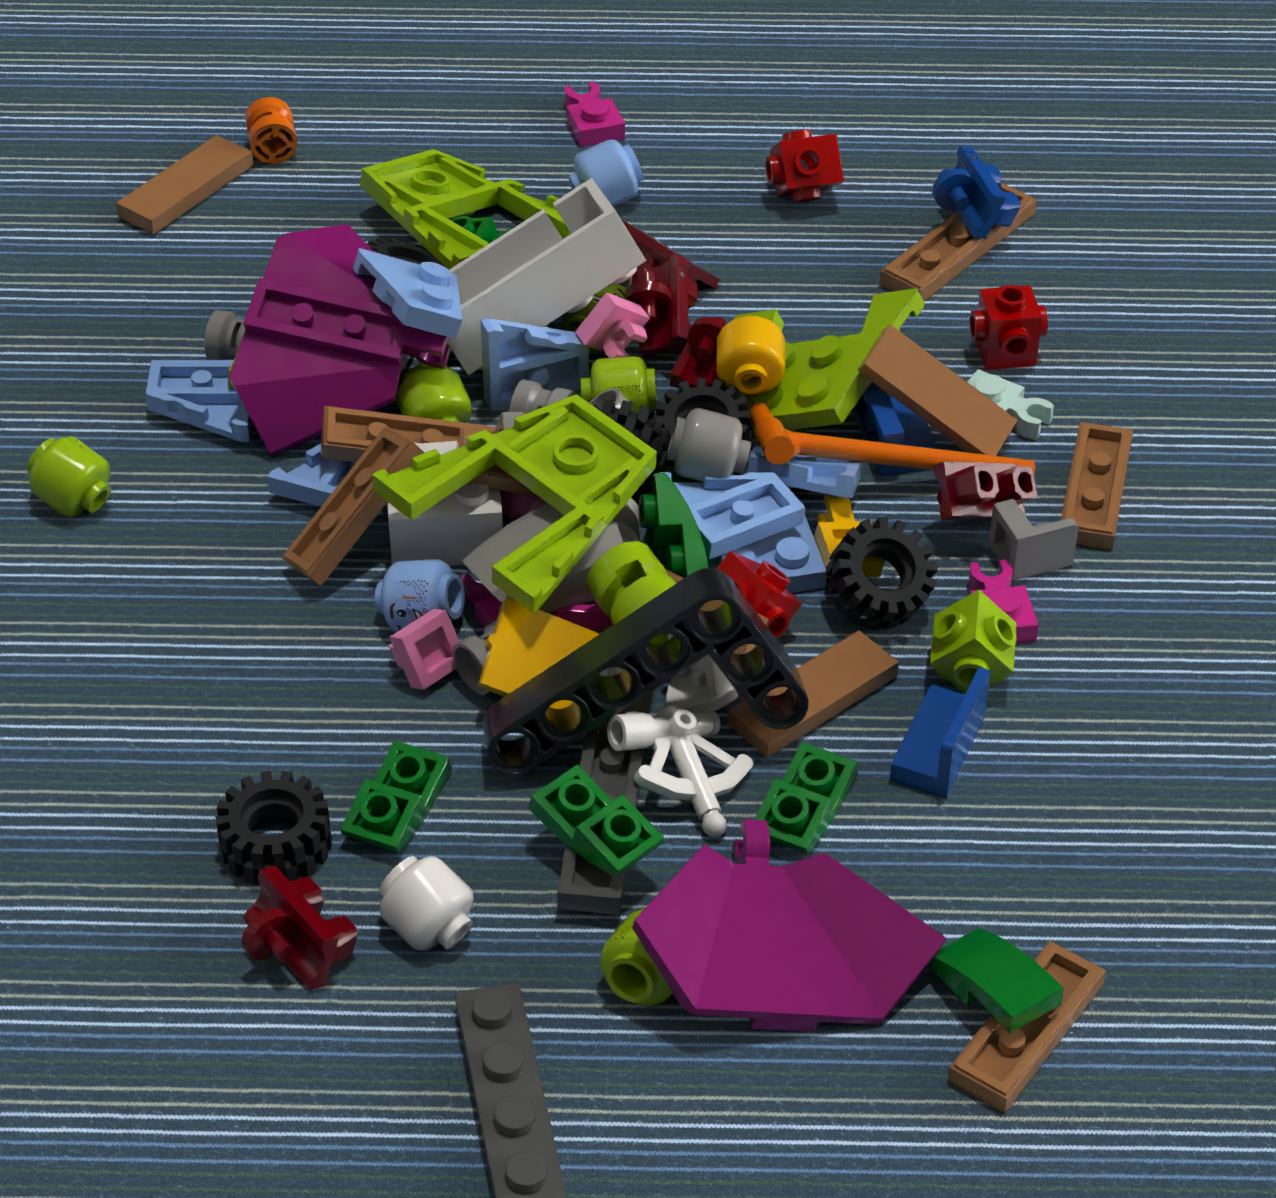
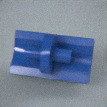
M959 146L957 165L955 169H945L939 173L932 189L933 198L943 209H956L973 237L986 239L993 225L1010 227L1020 209L1021 202L1015 193L1001 191L1002 174L996 165L983 163L973 147Z

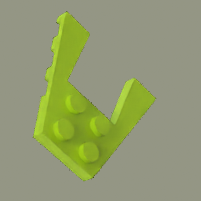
M435 149L362 168L360 187L448 270L490 244L449 220V218L459 215H472L477 210L499 205L523 220H527L544 209L562 239L571 234L552 204L559 199L558 197L549 195L546 197V202L524 194L525 184L510 178L493 182L485 178L486 169Z
M575 394L514 418V426L501 432L491 434L485 429L466 437V445L440 455L436 449L412 457V466L390 475L385 469L376 471L372 474V487L375 493L410 520H413L496 464L564 515L562 518L492 566V583L534 614L656 468L657 451Z

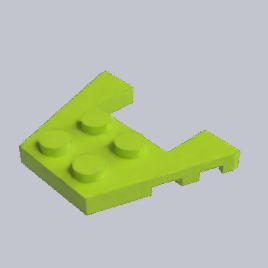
M918 289L874 294L860 334L839 337L828 335L818 340L797 343L785 342V374L779 385L768 392L758 395H743L739 393L740 397L745 396L749 409L755 403L766 404L773 417L780 420L787 430L842 424L872 382L860 373L858 368L882 330L891 324L900 331V327L909 315L917 318L922 311L925 303ZM777 309L735 315L734 318L759 316L771 320L780 327L781 331L785 324ZM752 424V430H753V435H754L755 427H754V425Z

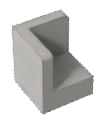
M1010 499L993 504L988 545L999 562L1004 559L1010 562L1013 568V581L1073 565L1079 527L1073 518L1052 523L1044 522L1032 526L1016 501Z

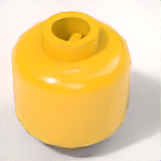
M743 316L730 321L720 331L717 337L716 372L727 388L733 385L739 389L740 394L758 395L768 392L779 385L785 374V337L780 327L771 320L759 316Z

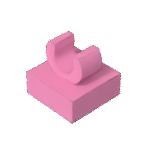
M606 292L575 333L585 346L605 352L610 358L629 357L624 349L633 339L642 343L646 341L647 334L643 326L650 317L639 304Z
M432 609L389 637L391 640L389 648L397 666L403 668L411 688L424 690L456 669L452 657V649L460 641L446 610Z

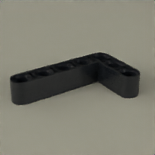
M703 568L682 579L494 703L486 711L483 718V730L487 758L491 766L503 774L521 775L532 770L708 654L759 721L769 728L776 730L788 729L797 725L808 711L809 699L795 663L732 579L721 570ZM712 600L724 602L713 611L700 610L705 603ZM660 634L674 635L669 641L662 644L649 642ZM745 644L756 645L755 648L745 654L733 653L738 647ZM610 667L623 669L614 676L605 677L599 675L603 670ZM775 688H788L777 696H767ZM560 700L573 702L570 706L563 709L550 707L553 703ZM509 733L523 734L521 738L514 741L501 739Z

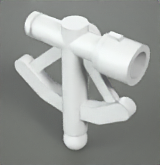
M671 705L659 710L656 713V717H652L648 713L630 711L625 714L614 715L609 719L607 735L609 743L615 751L644 749L648 746H653L655 752L650 765H642L634 775V780L638 785L670 799L691 801L698 819L703 821L702 828L708 836L719 837L725 832L727 822L720 814L722 810L716 797L730 793L753 767V761L745 754H740L735 759L700 737L718 734L720 719L715 711L691 713L686 709H679L677 706ZM669 749L681 778H676L662 772ZM696 749L727 769L723 773L708 778Z

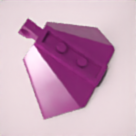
M348 224L291 232L278 237L264 277H259L243 323L245 332L229 379L271 458L321 436L324 406L376 411L395 402L401 366L405 355L414 356V358L426 365L445 369L451 349L450 345H447L449 339L447 336L403 325L392 313V308L382 302L372 291L376 278L370 275H357L353 271V264L359 248L374 251Z
M755 819L742 820L740 831L743 835V840L735 839L732 846L735 863L704 844L636 917L632 929L676 999L692 1015L749 1018L751 1029L814 1032L818 1022L881 1025L938 954L947 939L825 852L782 867L770 866V833L767 820Z

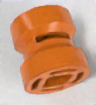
M265 97L254 101L248 107L245 114L252 153L260 161L270 164L281 163L289 159L295 153L298 146L292 110L286 102L279 98Z

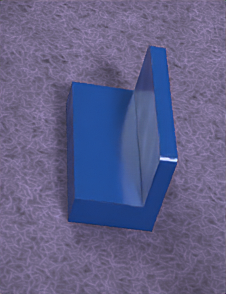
M874 382L870 383L852 409L866 441L938 449L927 422L894 397L888 395L886 391ZM875 464L880 476L925 470Z
M978 667L966 694L930 685L891 763L890 781L944 798L948 797L985 718L991 670Z

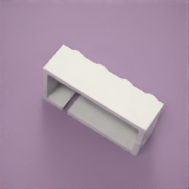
M592 178L552 203L571 232L566 238L562 239L549 216L542 209L449 269L452 274L457 275L462 323L456 339L448 337L447 344L450 345V349L468 375L477 369L483 370L480 320L491 318L548 328L550 322L564 313H573L584 308L592 300L593 295L606 286L619 284L629 279L636 272L637 266L646 261L616 210Z

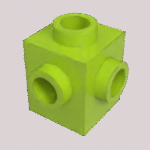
M977 590L934 615L930 664L941 678L950 681L964 694H966L978 667L991 670L989 685L998 684L1014 672L1017 623L982 591Z

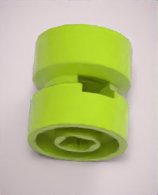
M639 541L624 542L609 549L593 564L586 578V589L605 615L611 618L613 625L676 584L675 580L667 575L665 568L649 547ZM668 634L657 635L649 642L653 644L669 641Z

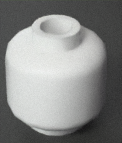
M410 856L400 862L380 885L379 893L383 896L380 903L381 917L415 950L427 951L438 944H441L445 949H449L466 935L473 924V921L467 916L474 900L472 889L437 857L428 856L418 860L415 856Z

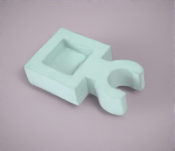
M977 370L967 381L1016 418L1015 431L1024 438L1037 440L1040 437L1041 423L1049 425L1052 422L1054 405L1042 398H1024L1025 387L981 370Z

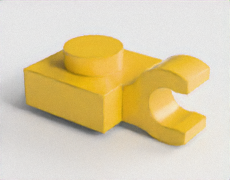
M829 494L824 495L827 514H818V525L814 534V539L825 568L831 561L829 557L845 535L853 527L856 529L859 523L862 522L855 521L849 498ZM876 556L865 558L862 563L864 575L866 577H880L885 560Z

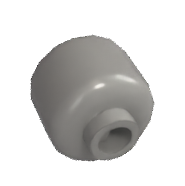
M694 408L687 414L686 419L677 417L666 460L674 461L675 473L684 479L703 482L705 475L727 478L733 472L744 473L751 449V442L742 439L743 428L739 419L702 408Z

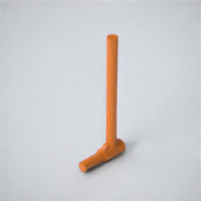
M755 403L749 409L751 422L755 427V438L767 460L776 465L785 464L796 455L933 470V465L941 462L1017 463V466H1031L1035 475V462L1033 460L792 432L785 429L781 421L773 417L766 404Z

